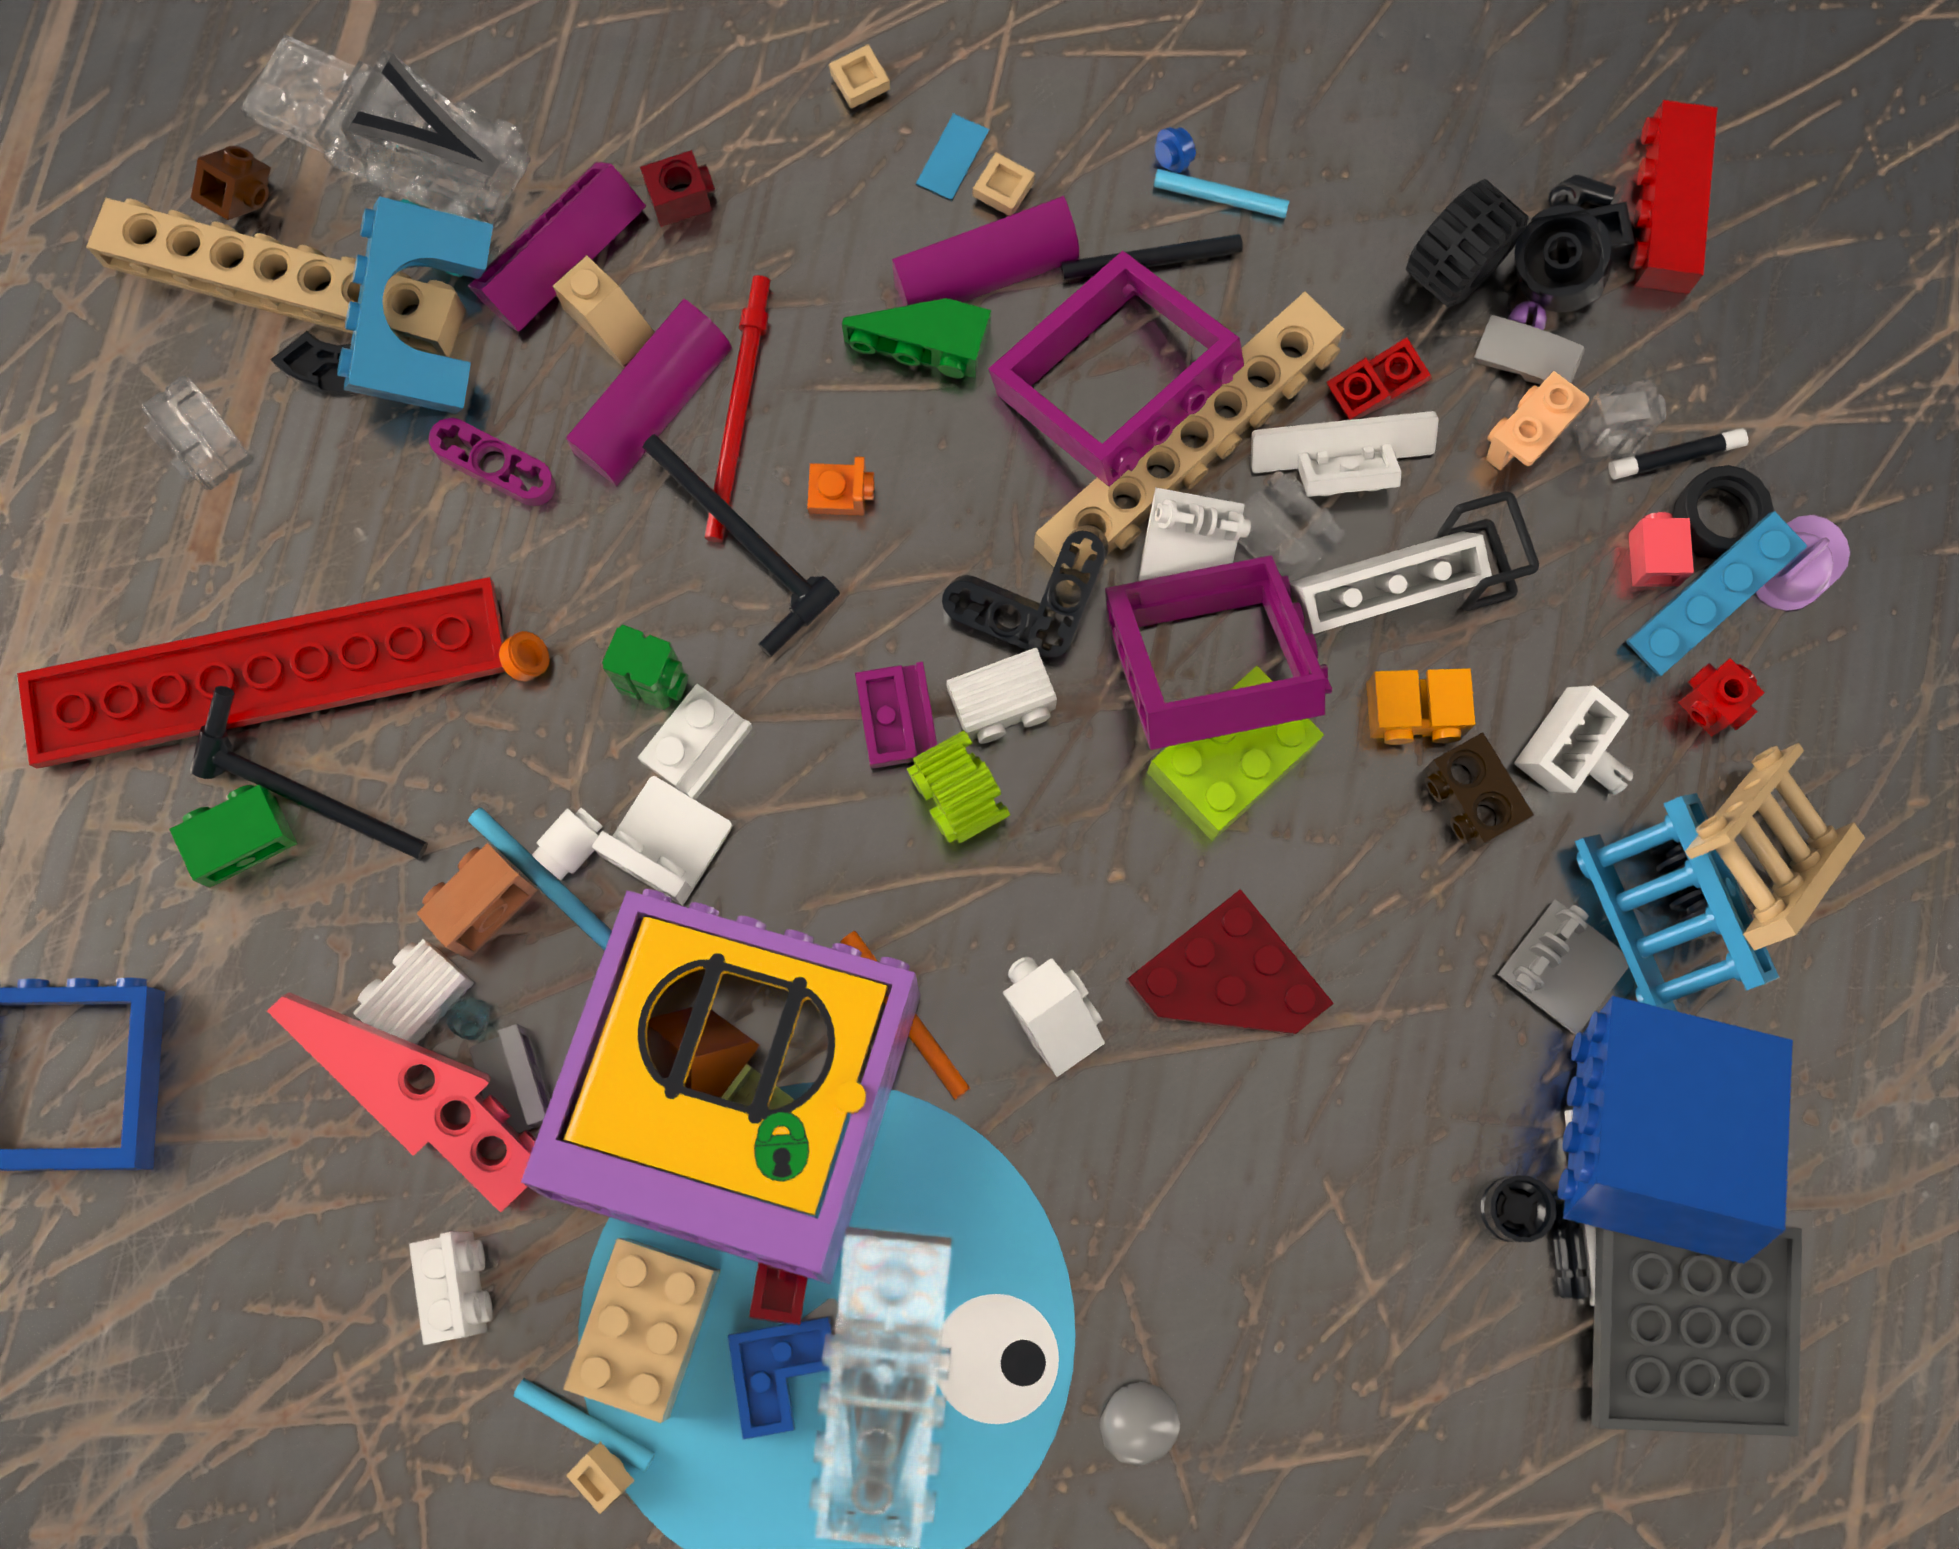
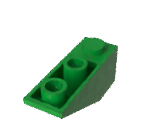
M944 298L844 317L842 321L844 343H848L854 350L861 353L874 354L877 351L892 355L898 362L905 365L918 366L921 363L936 367L942 374L952 378H963L964 375L976 378L991 330V310Z

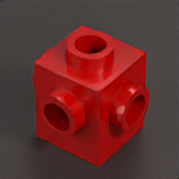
M1729 658L1717 668L1709 662L1688 681L1693 689L1678 703L1686 710L1692 720L1712 737L1729 725L1735 731L1743 726L1758 712L1752 704L1765 692L1757 685L1756 677L1748 668L1741 664H1736Z

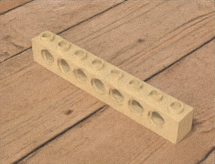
M105 198L86 246L104 267L353 334V331L345 329V321L349 302L358 303L361 285L352 282L355 258L342 257L341 260L326 257L322 252L310 246L299 245L296 249L282 245L275 238L265 234L256 233L254 237L240 234L234 228L220 222H212L211 226L195 222L193 218L179 211L169 210L168 214L154 211L146 204L134 199H126L125 202ZM155 236L150 243L144 244L148 238ZM199 247L193 255L187 256L190 250ZM243 259L236 267L229 268L235 260ZM287 270L281 278L272 280L277 272ZM402 271L392 276L387 281L384 289V315L394 334L402 342L416 350L450 357L466 312L455 289L438 280H429L428 284L412 280L409 275ZM330 281L326 289L315 291L321 283ZM418 305V308L413 313L401 315L406 307Z
M1305 291L1241 348L1244 366L1233 375V381L1223 384L1207 399L1201 410L1185 418L1173 429L1170 437L1164 443L1155 445L1138 461L1132 472L1130 470L1126 471L1110 487L1099 478L1092 481L1035 532L1034 548L1054 567L1066 538L1074 529L1085 525H1094L1102 530L1108 541V554L1117 546L1121 550L1127 548L1141 533L1139 526L1150 517L1155 487L1178 492L1184 485L1191 489L1198 484L1209 470L1206 465L1216 456H1219L1221 459L1229 456L1241 443L1242 438L1240 435L1250 426L1255 429L1261 427L1274 413L1275 408L1273 405L1283 396L1288 400L1294 397L1307 383L1308 378L1306 375L1316 366L1323 370L1338 356L1341 351L1338 344L1344 328ZM1294 347L1300 351L1302 356L1298 358L1289 357L1283 353L1282 348ZM1252 376L1263 377L1268 381L1269 386L1265 388L1256 387L1250 383L1248 378ZM1226 405L1233 408L1237 415L1225 418L1220 416L1215 408ZM1186 435H1195L1203 441L1204 445L1199 448H1191L1186 446L1181 438ZM1153 465H1162L1169 470L1171 475L1160 479L1153 477L1147 469ZM1119 495H1129L1135 499L1137 506L1131 509H1123L1118 507L1113 499ZM1084 538L1080 544L1074 543L1073 546L1080 549V554L1072 569L1081 571L1084 562L1090 554L1097 555V552L1091 549L1093 541ZM1105 559V562H1104V564H1103L1102 569H1103L1104 566L1107 564V560H1106V559ZM1084 573L1088 578H1090V573ZM1067 580L1072 586L1076 584L1073 581Z

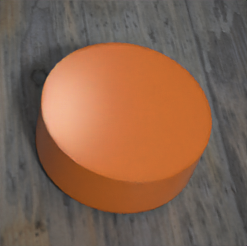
M521 631L514 634L502 643L499 651L502 667L508 675L518 681H531L543 674L549 666L550 657L545 643L531 632Z

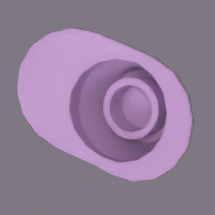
M1806 515L1798 516L1787 523L1804 541L1807 547L1755 593L1762 602L1771 608L1784 611L1801 609L1815 601L1841 577L1848 567L1850 550L1847 538L1840 528L1827 518Z

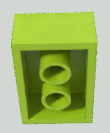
M1256 666L1230 690L1273 681ZM1308 718L1168 746L1151 761L1147 773L1213 842L1316 748L1324 734Z

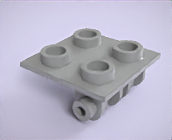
M1554 899L1497 975L1576 1035L1583 1029L1592 1014L1599 1008L1629 966L1622 950L1585 922L1589 915L1583 909L1576 905H1572L1568 909L1558 900Z

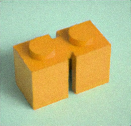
M1471 668L1427 670L1426 679L1420 680L1418 670L1375 671L1366 683L1370 738H1384L1385 744L1400 745L1411 743L1414 741V735H1422V737L1432 736V742L1434 743L1457 742L1461 740L1462 735H1466L1475 725Z

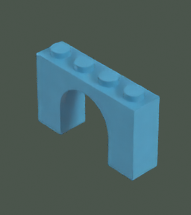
M380 196L375 202L373 210L365 208L360 236L368 238L365 256L357 255L352 280L353 283L361 284L358 303L349 302L345 321V329L353 331L350 349L342 347L337 376L345 377L343 390L457 414L464 408L471 362L419 351L402 342L391 330L385 318L383 293L387 281L392 276L411 267H430L479 279L486 271L493 224Z

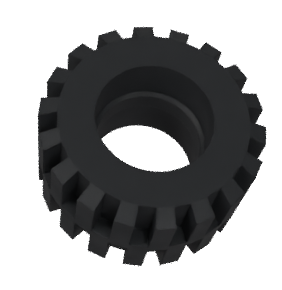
M1483 179L1460 193L1434 220L1413 248L1408 259L1406 271L1446 307L1456 305L1470 296L1514 248L1519 235L1524 233L1529 216L1488 180Z

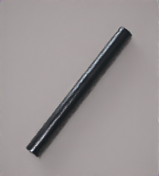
M1235 234L1128 251L1126 253L1144 267H1152L1240 253L1243 251L1241 235ZM1119 253L1061 262L1063 280L1094 276Z

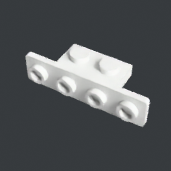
M1430 411L1254 430L1251 436V468L1254 473L1298 469L1307 497L1331 496L1338 493L1378 491L1385 488L1400 487L1401 469L1396 458L1434 454L1439 418L1436 412Z

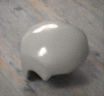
M1138 1382L1123 1386L1113 1394L1100 1417L1099 1428L1105 1448L1119 1462L1139 1467L1160 1460L1171 1450L1179 1434L1180 1420L1176 1403L1161 1387Z

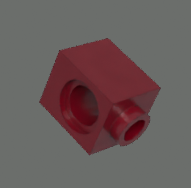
M692 150L640 167L660 227L712 211L708 198V193L715 191L712 178L706 164L698 167ZM678 184L690 185L683 191L676 192L671 190Z

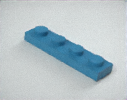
M1776 511L1770 512L1625 642L1657 676H1662L1800 554L1807 545Z

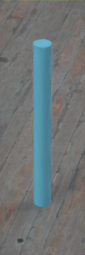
M482 807L475 810L469 817L468 822L605 951L612 930L552 873L541 865Z

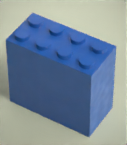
M1612 996L1600 1012L1595 1011L1592 1014L1588 1027L1584 1032L1576 1034L1572 1046L1571 1058L1578 1063L1577 1074L1572 1078L1567 1093V1104L1573 1107L1572 1122H1569L1565 1129L1562 1144L1563 1151L1569 1153L1568 1168L1563 1170L1558 1186V1197L1564 1200L1563 1219L1745 1264L1785 1231L1793 1040Z

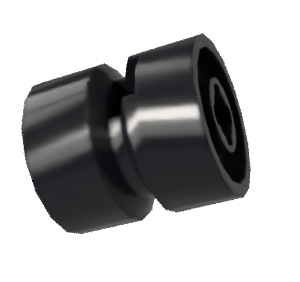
M1505 1176L1488 1181L1479 1190L1474 1202L1475 1217L1480 1228L1489 1237L1500 1242H1533L1543 1238L1552 1228L1556 1218V1202L1551 1191L1542 1181L1531 1176Z

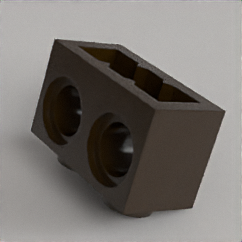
M1483 732L1435 758L1424 769L1427 774L1425 783L1430 794L1437 802H1444L1453 817L1450 819V824L1455 835L1463 844L1469 843L1473 851L1522 825L1534 816ZM1452 764H1461L1468 768L1472 777L1470 784L1460 783L1453 777L1451 772ZM1478 805H1487L1494 810L1497 817L1495 826L1486 825L1479 819L1477 815Z

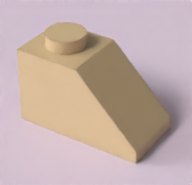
M585 256L553 285L563 310L623 368L628 365L655 333L622 289L588 256Z

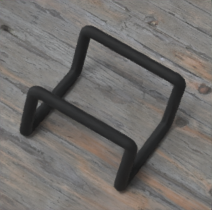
M1503 491L1455 506L1437 533V537L1441 538L1461 531L1471 533L1487 529L1502 573L1486 577L1478 583L1462 604V608L1465 611H1471L1514 598L1518 592L1515 579L1534 574L1539 569V560L1518 502L1512 492ZM1507 501L1529 565L1511 570L1496 526L1489 519L1452 528L1462 513ZM1503 582L1506 583L1507 591L1479 598L1487 587Z

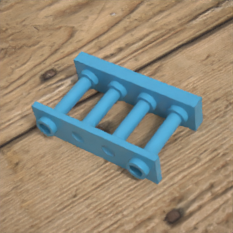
M1697 793L1680 796L1664 803L1668 813L1665 816L1664 822L1605 846L1600 834L1575 841L1579 850L1577 853L1578 865L1584 876L1592 880L1638 986L1635 991L1638 1002L1677 1011L1674 1000L1733 978L1739 982L1742 981L1746 991L1779 978L1766 946L1754 951L1743 935L1754 919L1735 877L1715 849L1691 860L1686 854L1688 860L1685 862V867L1627 891L1624 890L1613 865L1614 863L1672 839L1676 842H1681L1684 851L1698 836L1696 828L1708 819ZM1692 885L1696 888H1701L1708 903V907L1705 910L1706 913L1644 936L1633 909ZM1713 931L1718 935H1722L1729 951L1726 955V960L1664 982L1654 959V954Z

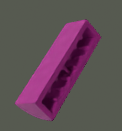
M595 162L486 268V271L479 279L473 280L468 287L495 315L519 332L557 295L553 288L556 282L585 256L593 260L647 206L611 163Z
M1062 196L893 258L894 284L903 305L907 306L944 298L964 303L1061 267V262L1079 259L1078 237L1067 201Z
M683 299L567 435L566 440L573 454L617 486L646 452L642 448L645 441L653 434L659 437L731 351L732 346L723 332L703 312L686 299Z

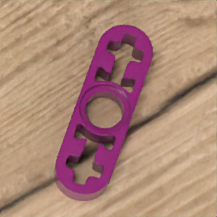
M444 418L435 423L429 433L430 447L443 463L529 506L543 505L554 495L556 482L550 469L544 462L457 418ZM458 433L462 443L471 448L469 456L465 450L455 445H451L447 450L443 439L446 436L454 438ZM492 451L504 454L505 462L500 470L493 473L481 470L480 462L485 454ZM515 468L518 469L520 474L530 479L535 478L538 473L543 485L540 488L532 486L527 492L523 481L513 475Z

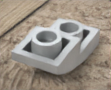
M1491 315L1474 358L1478 364L1520 374L1524 381L1541 385L1553 371L1572 384L1585 348L1578 343L1550 332Z

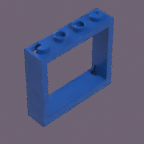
M89 978L67 979L66 987H49L50 981L45 979H18L17 988H0V1005L131 1004L121 1148L0 1149V1171L153 1170L165 991L148 987L147 979L117 978L116 987H98L99 980Z

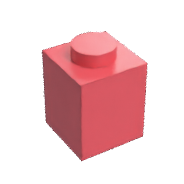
M1668 512L1651 513L1644 516L1628 533L1632 587L1680 586L1694 573L1690 518H1673V515Z

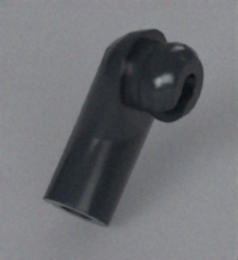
M1573 175L1552 188L1548 196L1549 206H1580L1585 202L1599 207L1607 206L1612 202L1616 187L1582 175Z

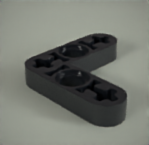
M1085 525L1074 529L1062 545L1041 603L975 576L963 575L954 579L946 587L942 596L943 608L948 616L965 625L1025 650L1037 648L1039 655L1042 657H1059L1067 651L1076 636L1108 554L1109 545L1107 538L1101 530L1094 526ZM1084 538L1093 541L1091 549L1097 552V555L1090 554L1084 562L1081 571L1072 569L1080 554V549L1073 545L1074 543L1080 544ZM1084 573H1090V578H1088ZM1064 580L1075 582L1081 590V600L1074 604L1062 602L1056 593V586L1059 582ZM964 588H967L971 591L970 599L982 605L987 601L988 597L993 598L994 601L986 611V618L980 616V613L985 607L971 603L967 608H962L959 606L960 598L954 595V593L959 594ZM1006 604L1015 607L1021 616L1020 625L1015 628H1007L1001 625L996 616L998 607ZM1056 613L1065 616L1058 629V636L1064 638V640L1057 639L1052 645L1046 642L1047 634L1041 631V629L1047 630L1054 621Z

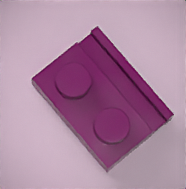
M917 662L916 665L904 667L899 665L855 673L871 769L914 762L912 758L937 745L923 662Z

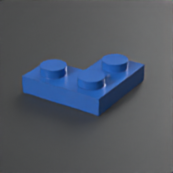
M830 1316L801 1321L800 1326L784 1324L728 1335L743 1440L795 1430L788 1378L838 1368Z

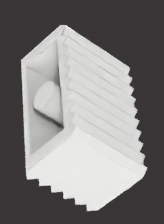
M1037 648L947 680V691L962 730H965L971 741L978 738L980 744L1001 738L1006 734L1005 728L1016 725L1019 722H1023L1024 727L1040 724L1051 717L1050 712L1056 709L1057 697Z
M424 939L417 945L411 942L399 951L392 962L396 968L383 981L376 979L364 988L358 997L361 1005L353 1012L363 1023L416 1045L474 984L440 950Z

